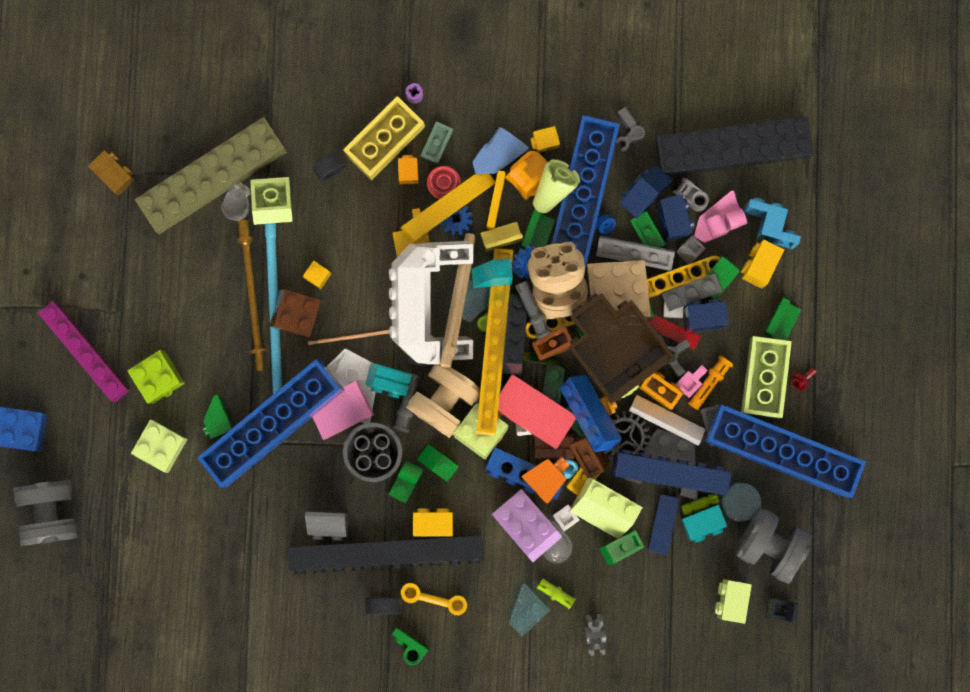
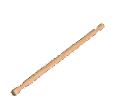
M389 330L308 341V345L389 334Z

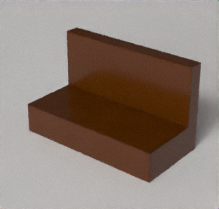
M586 436L569 445L587 478L605 471L609 464L603 451L594 452Z

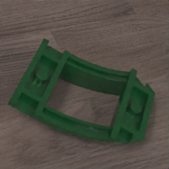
M524 351L523 361L547 365L542 394L561 406L563 394L560 387L565 383L567 368L553 356L540 361L537 353ZM502 373L500 392L504 388L506 373Z

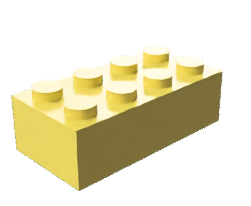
M397 96L343 151L364 174L373 180L425 128V124Z

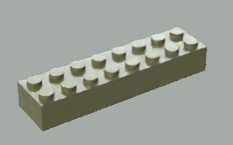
M263 117L136 198L135 201L155 232L161 234L287 152Z

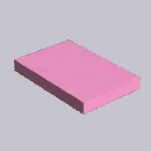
M358 380L344 386V391L313 416L323 440L374 416Z

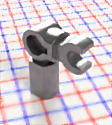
M627 106L616 113L625 128L630 129L626 133V137H619L616 140V144L620 141L625 142L626 145L621 149L622 152L629 148V144L642 140L645 135L644 128L636 125L637 120Z

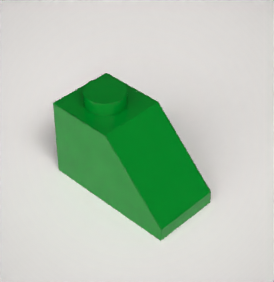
M220 395L213 397L203 421L205 424L203 431L206 437H210L212 440L224 436L233 428Z
M429 444L417 458L418 461L446 482L451 479L459 466Z

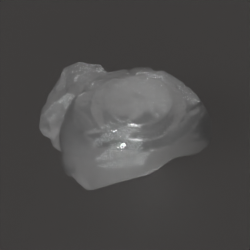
M235 183L230 188V191L227 192L221 209L228 219L239 221L248 215L250 211L248 200L250 189L243 183Z

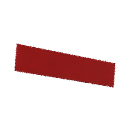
M655 314L653 318L647 319L657 333L678 343L687 340L690 344L689 348L695 350L701 336L693 332L686 333V329Z

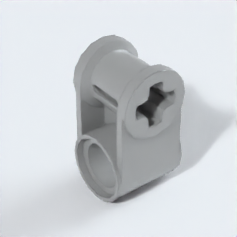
M682 178V183L676 191L672 192V195L682 194L683 199H687L689 207L697 212L706 209L709 202L708 195L688 179ZM700 197L704 200L705 204L699 206L694 200Z

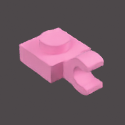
M702 365L693 375L688 371L676 385L690 398L702 385L699 379L708 370Z

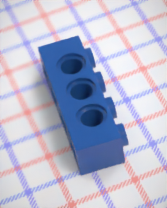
M494 448L486 466V470L489 471L488 475L497 479L500 475L507 478L506 483L516 486L518 483L524 486L523 490L532 494L535 492L526 481H522L519 478V473L522 470L530 471L536 465ZM505 462L510 463L513 467L512 471L508 474L504 473L501 469L502 464ZM562 486L559 488V490L556 492L552 499L557 500L559 493L562 489Z

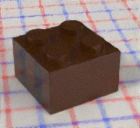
M285 289L279 290L269 327L302 337H310L321 300Z

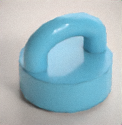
M564 459L569 466L562 474L566 479H570L578 470V464L571 459Z

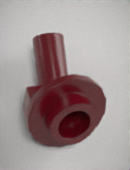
M811 367L803 375L800 372L794 373L791 377L793 387L799 391L805 390L810 384L808 380L817 371Z

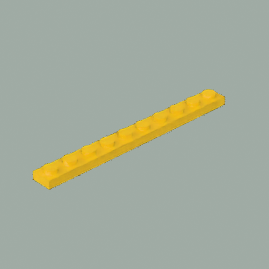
M494 248L493 260L510 259L512 262L513 250ZM510 285L492 286L490 289L476 434L496 436Z

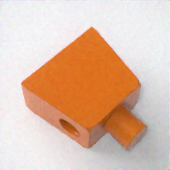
M562 457L554 464L547 459L525 473L522 478L547 504L565 482L566 478L562 472L569 464Z

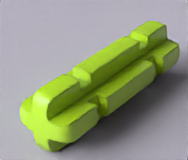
M713 493L708 495L707 498L703 497L692 501L691 504L682 505L681 509L684 515H688L692 511L696 512L709 507L710 504L718 503L719 499Z

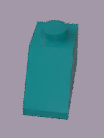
M510 259L491 260L471 269L473 288L512 285L513 276Z

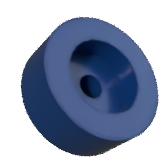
M611 215L598 216L596 228L601 234H609L615 229L616 221Z

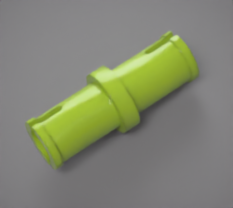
M544 578L537 587V589L552 597L551 600L560 602L568 609L571 608L576 598L562 591L561 587L557 588Z

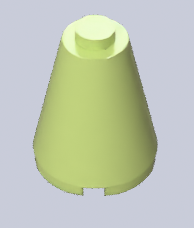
M552 159L549 163L545 164L533 200L536 211L548 213L580 183L578 173L575 170L573 172L568 169L569 165L565 162Z

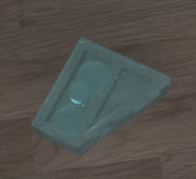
M469 280L462 314L463 320L471 322L481 311L488 307L490 299L489 288H473V281Z
M525 583L522 584L509 620V624L521 637L550 611Z

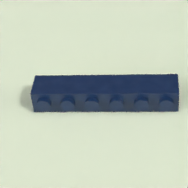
M621 449V453L615 452L611 472L613 476L728 496L731 472H727L726 467L714 466V469L707 468L708 464L696 462V465L693 466L688 465L689 461L677 459V463L670 462L669 457L663 456L653 459L651 454L640 453V456L632 455L633 451Z

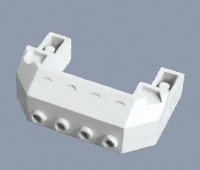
M470 242L410 243L392 262V269H389V279L392 280V288L389 289V298L392 300V307L389 308V316L392 319L389 335L417 363L440 364L442 359L441 352L444 337L434 338L430 335V272L440 271V265L473 264V244ZM458 336L453 360L473 359V340L467 336Z

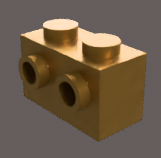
M104 150L88 167L119 196L135 181L131 177L133 173L126 166L122 168L118 164L120 160L112 152L108 154Z

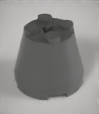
M366 423L358 426L347 437L343 447L344 462L349 471L357 478L367 482L382 481L390 477L398 469L402 459V445L398 436L389 427L379 423ZM373 448L381 452V454L377 455L376 459L370 456Z

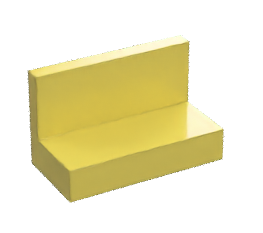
M517 222L481 233L486 252L494 250V248H501L523 241V236L520 233Z

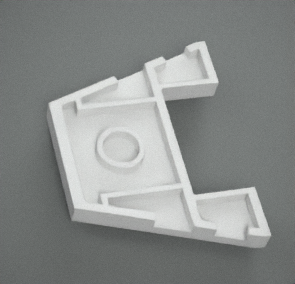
M344 349L327 368L342 387L358 380L373 411L375 392L370 391L371 387L365 386L372 362ZM371 417L362 421V423H371Z

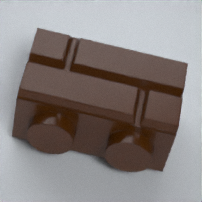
M567 432L556 450L535 436V460H559L561 457L563 459H574V453L569 446L574 442V436H569V432Z

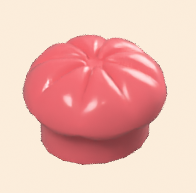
M440 166L433 169L427 178V188L431 195L437 199H441L461 185V179L457 171L448 166Z

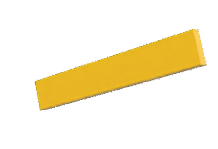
M475 174L404 224L401 229L413 243L496 182L490 174Z

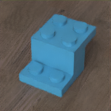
M760 198L750 199L745 205L744 213L761 217L756 240H766L778 246L794 249L799 244L801 236H797L796 232L790 230L782 232L788 209L783 208L784 206L778 203L767 204L765 200Z

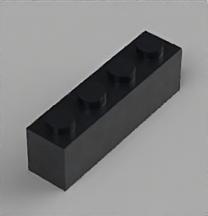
M509 294L502 373L521 375L527 310L520 295Z

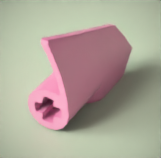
M734 191L729 192L699 217L694 234L696 239L705 243L727 234L730 230L747 224L744 211L739 208Z

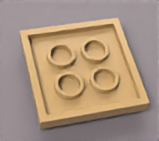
M645 260L587 264L590 297L595 293L597 295L602 293L615 311L619 310L617 306L623 301L627 300L629 302L632 300L645 318L651 317Z

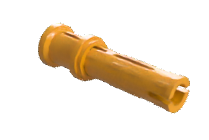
M720 355L715 366L709 369V376L688 403L696 410H699L718 381H723V376L727 370L733 367L730 361Z

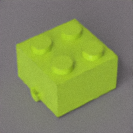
M162 350L157 351L128 370L147 404H154L161 398L172 395V391L185 384L166 351Z

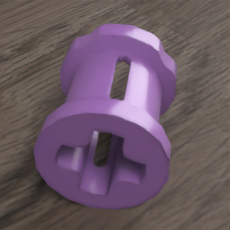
M412 83L406 88L407 100L412 104H417L423 99V90L417 83ZM414 90H417L418 94H416L415 97H412L411 93H413Z

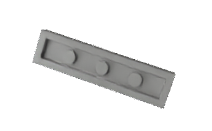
M604 236L599 237L596 256L624 262L645 260V266L669 271L672 270L675 255L674 250Z

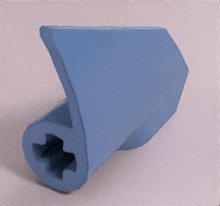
M499 127L490 141L483 146L473 160L475 173L496 174L498 170H502L529 148L511 133Z

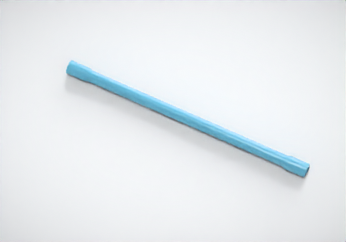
M276 223L265 224L270 322L278 297ZM270 327L273 394H275L282 388L280 330Z

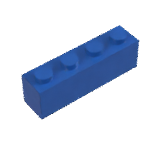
M586 375L569 377L560 387V390L594 452L611 450L621 440V437Z

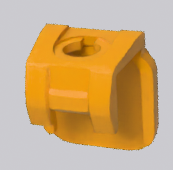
M529 151L511 167L510 173L505 178L527 200L530 196H535L547 161L538 152Z

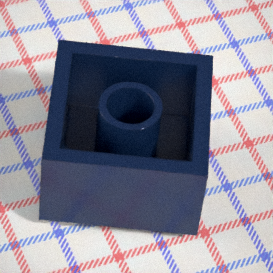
M656 165L651 170L647 168L633 181L634 184L622 194L624 199L620 204L637 219L654 203L673 180Z
M682 194L660 199L656 207L665 241L669 242L688 237L692 232V228H694L692 217H688L687 210H689L687 199H683Z
M720 299L709 300L707 304H701V301L690 302L683 310L686 333L722 329L729 325L726 301L721 302Z

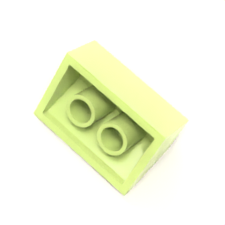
M587 478L569 511L619 539L634 524L643 507L596 480Z

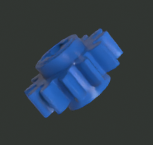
M468 206L459 209L440 223V226H447L444 230L445 233L451 230L454 237L455 232H459V235L462 236L463 229L469 232L467 224L472 225L473 221L468 218L473 215L471 212L466 213ZM460 216V222L453 223L452 217Z
M527 245L525 250L520 248L519 253L514 254L515 261L511 262L514 265L512 271L519 278H529L528 262L531 258L532 250L536 248L535 246L530 247Z

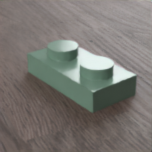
M436 122L420 156L435 164H439L454 130Z

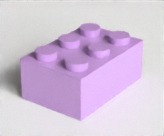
M522 489L492 514L532 562L562 538L556 528Z

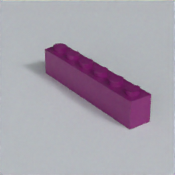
M52 301L38 312L110 401L116 403L130 391L58 303Z

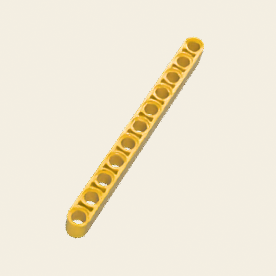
M711 256L647 279L649 298L705 277L711 270L709 262L715 261L717 263L720 257ZM691 268H698L700 270V276H693L691 274ZM674 274L682 276L683 280L681 283H676L673 280ZM655 281H663L665 284L664 289H657ZM556 317L553 319L557 321V326L549 328V330L555 332L565 326H574L575 323L567 321L565 317ZM528 322L525 330L527 337L537 339V334L533 335L529 332L528 328L531 325Z

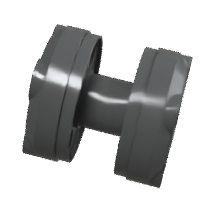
M70 480L42 482L13 488L16 507L32 506L35 523L19 526L20 546L78 538L75 520H58L57 502L72 500Z
M760 507L740 539L736 556L746 563L754 565L761 555L765 553L774 558L770 574L774 578L789 584L810 551L812 535L803 528L794 526L786 538L774 532L779 517L773 512Z

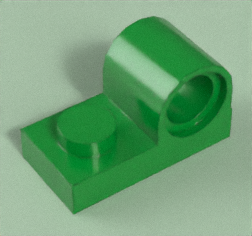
M406 461L389 495L406 504L424 469Z
M634 530L599 549L609 566L644 548V545L637 531Z
M398 627L392 633L395 636L394 641L402 646L404 643L408 645L403 658L409 665L418 664L429 650V648ZM410 650L417 651V660H410L408 658Z

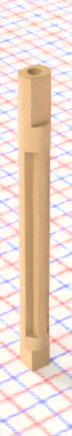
M466 233L464 241L472 243L474 249L475 235ZM458 264L441 352V367L451 368L452 360L455 357L472 264Z

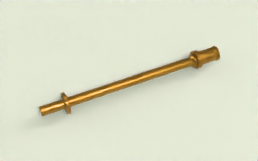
M249 220L237 221L239 232L237 240L243 249L254 349L250 350V354H255L257 371H265L263 353L267 352V349L262 348L250 252V244L253 241V237L250 236Z

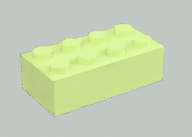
M755 336L750 338L741 413L774 419L783 418L792 341Z

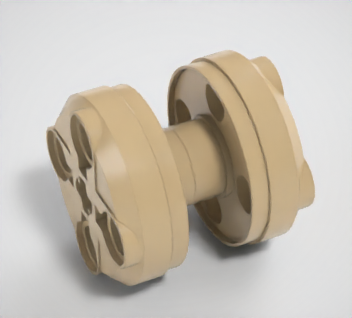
M564 242L532 250L531 258L528 262L529 276L534 284L532 295L540 312L546 316V319L573 315L571 311L577 306H585L589 298L588 286L584 278L585 262L582 253L576 249L575 245L572 242Z
M440 360V364H434L430 370L431 372L428 374L432 380L440 385L431 399L416 392L408 401L406 408L450 438L454 435L461 422L449 412L458 399L473 406L480 398L481 389L473 381L453 368L441 367Z

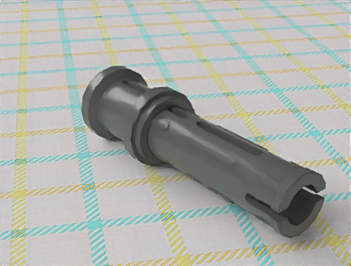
M527 281L516 285L515 287L529 314V323L533 325L537 334V340L553 333L552 330H549L545 321L546 316L541 314Z
M411 374L412 377L407 395L402 397L400 409L396 411L397 419L392 429L399 432L409 433L408 426L410 418L413 417V412L406 407L408 401L415 395L420 376Z

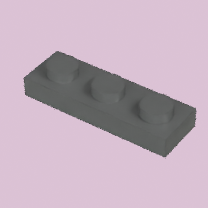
M715 272L662 293V296L670 312L688 305L690 302L722 292L723 288Z

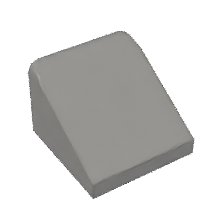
M692 235L677 250V254L685 262L691 264L706 248Z

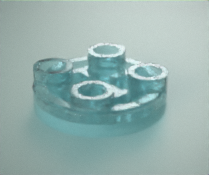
M747 483L731 485L728 490V496L723 495L722 497L724 512L735 521L743 522L753 519L761 507L759 492Z

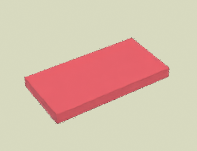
M513 374L500 392L498 412L555 450L576 420L574 414Z

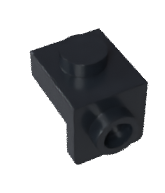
M768 598L765 617L789 622L796 621L798 603Z

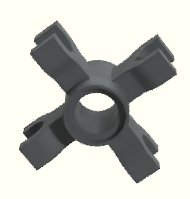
M684 340L675 347L667 346L675 357L666 365H670L677 377L685 373L677 358L680 352L690 346L687 340Z
M597 614V620H592L590 615H586L587 627H585V636L589 654L594 656V650L599 649L601 655H605V645L603 643H606L605 625H603V616Z

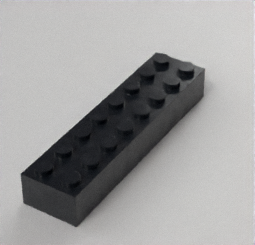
M808 116L661 135L655 139L658 167L667 176L810 158L814 154Z

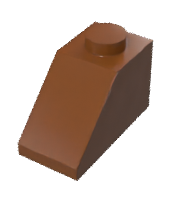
M565 326L533 342L532 345L541 361L569 350V346H571L570 341L576 336L571 327Z

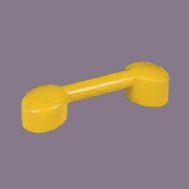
M413 583L405 584L401 589V597L407 603H415L417 600L437 604L448 607L453 615H462L467 609V602L461 596H454L448 600L421 593L418 586Z

